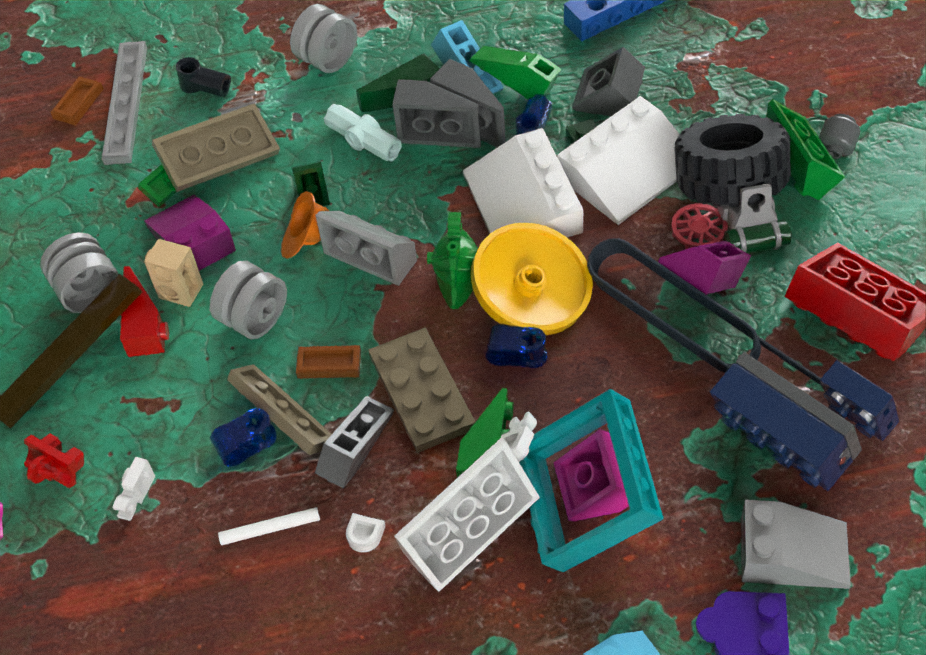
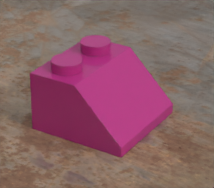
M599 429L553 462L568 520L578 521L618 513L629 506L609 432Z

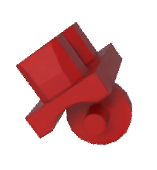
M51 433L42 439H38L33 435L24 439V444L28 446V455L24 462V466L28 468V480L37 484L45 479L49 481L54 479L69 489L76 484V472L84 466V454L82 451L73 447L65 453L61 452L62 442Z

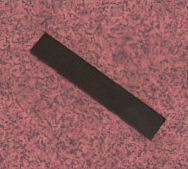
M119 274L0 396V420L11 429L142 293L139 287Z

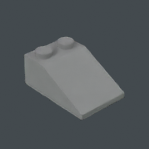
M745 500L741 516L742 582L850 589L847 522L783 502Z

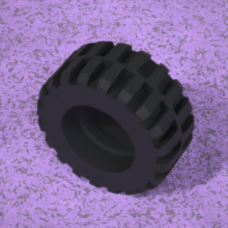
M736 114L735 116L720 115L718 118L710 117L704 119L703 122L691 124L690 128H685L675 141L674 151L678 187L691 200L696 199L698 203H710L712 206L721 207V205L738 207L742 188L770 184L772 195L775 196L784 189L790 180V136L780 123H774L770 118H760L759 115L744 116V114ZM760 193L752 195L748 199V205L754 204L755 201H763L764 195Z

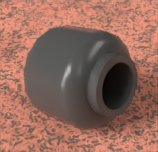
M836 114L825 120L819 138L832 158L839 159L841 156L852 154L855 150L860 136V127L853 117L846 114Z

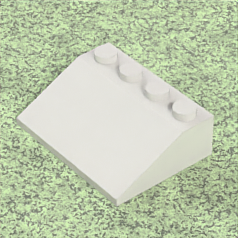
M639 96L560 152L558 160L573 190L619 225L677 182L674 147L679 133L661 110Z
M543 128L514 136L463 170V175L489 234L496 229L514 223L543 225L558 231L566 237L583 233V208Z
M500 438L394 537L402 552L413 566L439 592L535 503L540 496L507 442Z

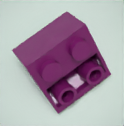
M728 241L695 246L660 257L658 263L707 295L735 288L751 255Z

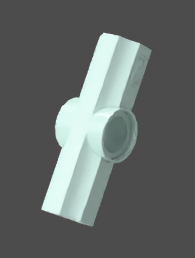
M336 104L331 105L327 109V114L324 117L325 125L345 136L346 141L352 148L358 151L365 148L385 161L389 160L392 162L398 157V153L402 148L401 140L382 130L372 116L364 114L360 117L342 105Z

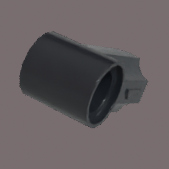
M192 57L182 58L176 63L179 85L183 92L196 93L203 91L220 97H225L228 94L231 84V76L229 74L201 67L199 61Z

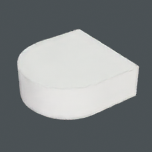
M352 513L346 529L348 544L357 552H369L375 549L380 543L386 527L385 522Z

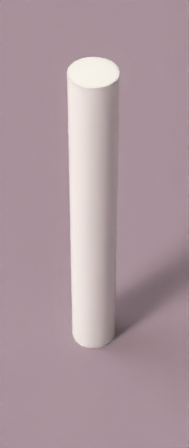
M315 507L218 532L219 541L222 546L319 521L320 516L318 508Z

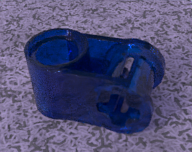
M495 325L490 331L485 357L487 361L497 366L541 367L548 359V353L544 347L546 335L541 329L536 327ZM533 335L535 336V339H536V342H535V343H533V337H532ZM530 353L533 355V360L530 359Z
M260 408L249 410L231 422L217 427L211 433L210 440L225 466H237L247 458L274 444L277 433L270 424V417L265 410ZM252 418H255L257 424L254 425ZM263 433L266 437L265 440H263L261 436Z

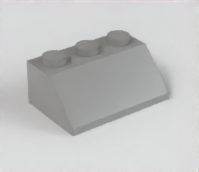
M319 211L316 214L324 254L398 286L417 262L415 242L406 236L396 235L387 231L382 226L370 224L361 220L356 215H349L342 211Z

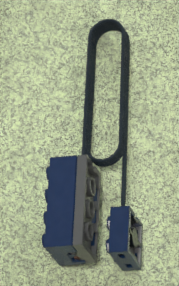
M620 238L607 239L596 245L589 254L587 262L589 273L602 291L708 364L725 373L710 391L711 396L716 402L714 408L722 415L721 421L733 431H737L739 428L748 434L746 436L747 440L758 449L762 450L765 446L774 453L772 457L788 469L790 466L796 468L801 472L799 476L813 488L819 485L829 491L853 462L852 460L862 451L855 427L869 438L874 435L881 441H884L899 423L894 398L891 394L838 360L834 362L822 378L818 377L757 336L756 331L747 322L629 242ZM617 253L632 256L753 339V349L750 354L743 352L734 364L723 362L600 278L598 270L601 263L607 257ZM761 345L820 384L825 391L823 396L827 399L829 406L826 407L760 363L758 358ZM847 417L848 419L856 423L855 427L853 424L845 420V418Z

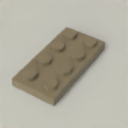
M255 103L152 140V146L176 192L275 156L280 151L276 140Z
M426 327L368 349L370 359L417 453L467 433L474 425L475 420Z

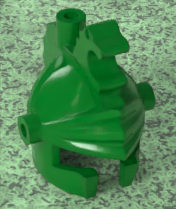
M449 212L448 232L440 239L433 252H427V264H432L440 291L450 309H459L473 291L471 266L478 250L473 239L462 229L461 212Z

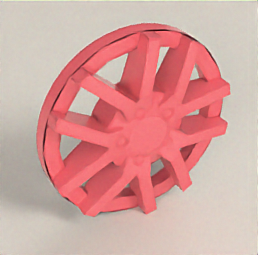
M695 203L680 208L674 214L671 229L673 237L685 245L686 249H689V247L692 248L723 241L724 232L728 230V223L721 218L717 208L708 204ZM693 210L695 215L691 217L688 211ZM700 210L708 211V213L702 215ZM682 215L685 220H678V219H679L680 216ZM715 215L718 217L717 219H714L712 221L710 220ZM722 224L723 229H720L717 226ZM699 238V243L692 242V239Z

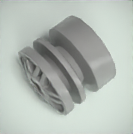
M80 232L67 234L55 240L46 248L40 262V268L50 286L54 289L61 304L65 309L73 313H82L119 275L110 259L107 258L104 250L100 247L97 239L90 234Z

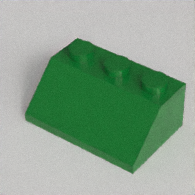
M772 99L768 103L766 117L772 119L774 123H780L790 136L791 176L796 181L794 187L802 196L806 197L809 195L820 200L843 180L845 176L806 117Z

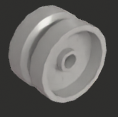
M318 3L311 5L301 13L294 24L290 38L291 51L297 58L306 63H311L322 72H336L346 64L353 53L357 41L356 24L350 18L336 13L325 5Z
M238 261L231 265L216 283L210 298L211 315L217 321L229 328L233 327L235 331L250 340L259 339L268 333L282 314L287 298L286 284L280 278L269 272H264L249 261Z

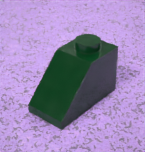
M320 161L291 168L298 197L303 192L308 191L313 194L315 203L321 206L330 205Z

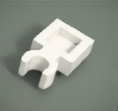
M526 412L521 421L514 417L509 424L510 431L501 436L507 442L518 462L523 460L529 453V446L534 437L532 430L535 428L537 420L530 412Z
M135 457L131 467L127 468L123 474L121 485L124 490L116 498L112 507L114 510L119 511L117 514L118 518L128 521L132 519L137 503L142 504L155 478V474L146 459Z

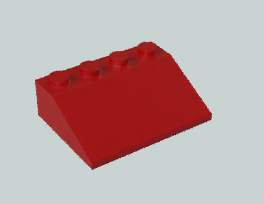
M838 242L798 265L784 296L793 301L797 308L810 311L820 317L824 324L837 327L847 333L851 340L864 343L874 349L875 353L880 357L893 361L903 355L926 328L925 291Z

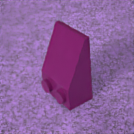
M192 195L144 220L145 225L156 240L162 239L191 247L199 271L236 251L229 227L213 208L196 195Z

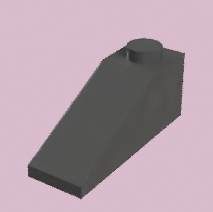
M366 396L324 443L315 474L344 488L359 470L392 417L394 409Z

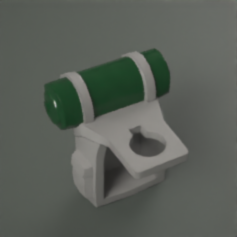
M770 184L742 188L738 207H729V205L717 206L721 218L728 223L730 229L724 232L723 241L730 242L744 252L750 253L771 248L777 250L781 246L791 244L792 231L785 220L777 219ZM757 193L764 195L763 201H755L754 204L748 205V199L752 195Z

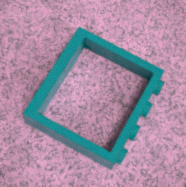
M612 389L607 390L535 433L529 446V453L519 462L540 496L529 507L531 512L530 522L535 531L538 544L537 553L540 554L543 565L558 571L565 572L664 519L631 401ZM607 423L630 510L565 544L546 458Z

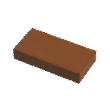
M79 76L50 112L53 119L76 126L104 90L102 83Z
M360 345L298 347L297 379L360 377Z

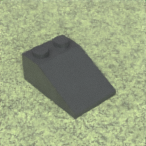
M449 59L432 76L430 83L477 103L479 106L481 141L498 148L506 142L504 107L472 68Z
M398 79L393 100L397 138L401 140V143L481 148L479 106L477 103L427 81Z

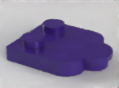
M724 592L716 598L714 607L702 610L696 619V630L699 636L709 643H714L716 655H790L785 593Z

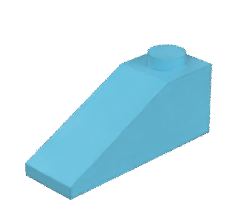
M462 20L440 29L431 46L443 65L449 59L465 64L476 72L493 94L503 90L504 87L500 80L481 70L470 61L471 57L480 48Z

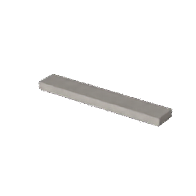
M145 41L119 43L102 152L104 165L132 163L147 53Z

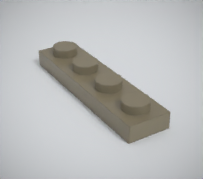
M252 364L230 370L227 380L239 393L251 401L260 412L274 422L282 432L286 433L297 443L303 451L309 455L322 451L324 443L332 434L259 368Z

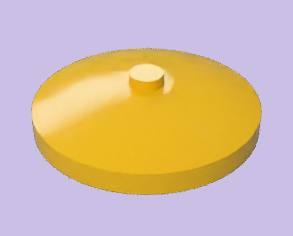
M514 223L496 229L480 244L471 266L473 291L482 308L502 326L524 335L547 336L566 330L581 317L592 295V276L589 273L587 260L582 252L563 234L539 224Z

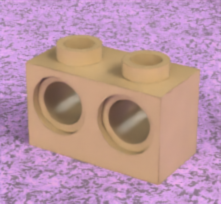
M158 239L153 248L147 252L144 261L158 298L191 307L204 285L191 247Z

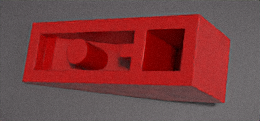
M125 266L123 276L142 291L121 314L120 340L128 357L165 353V340H169L168 323L162 321L158 309L131 267Z

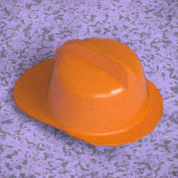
M308 191L303 192L297 198L290 222L283 237L281 254L286 259L295 256L303 245H314L321 240L316 214L319 211L329 210L315 203L313 194Z

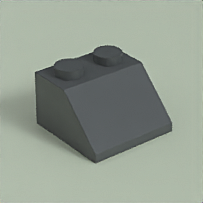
M624 47L616 50L584 69L572 108L579 112L613 116L637 98L639 88L643 82L642 77L645 66Z

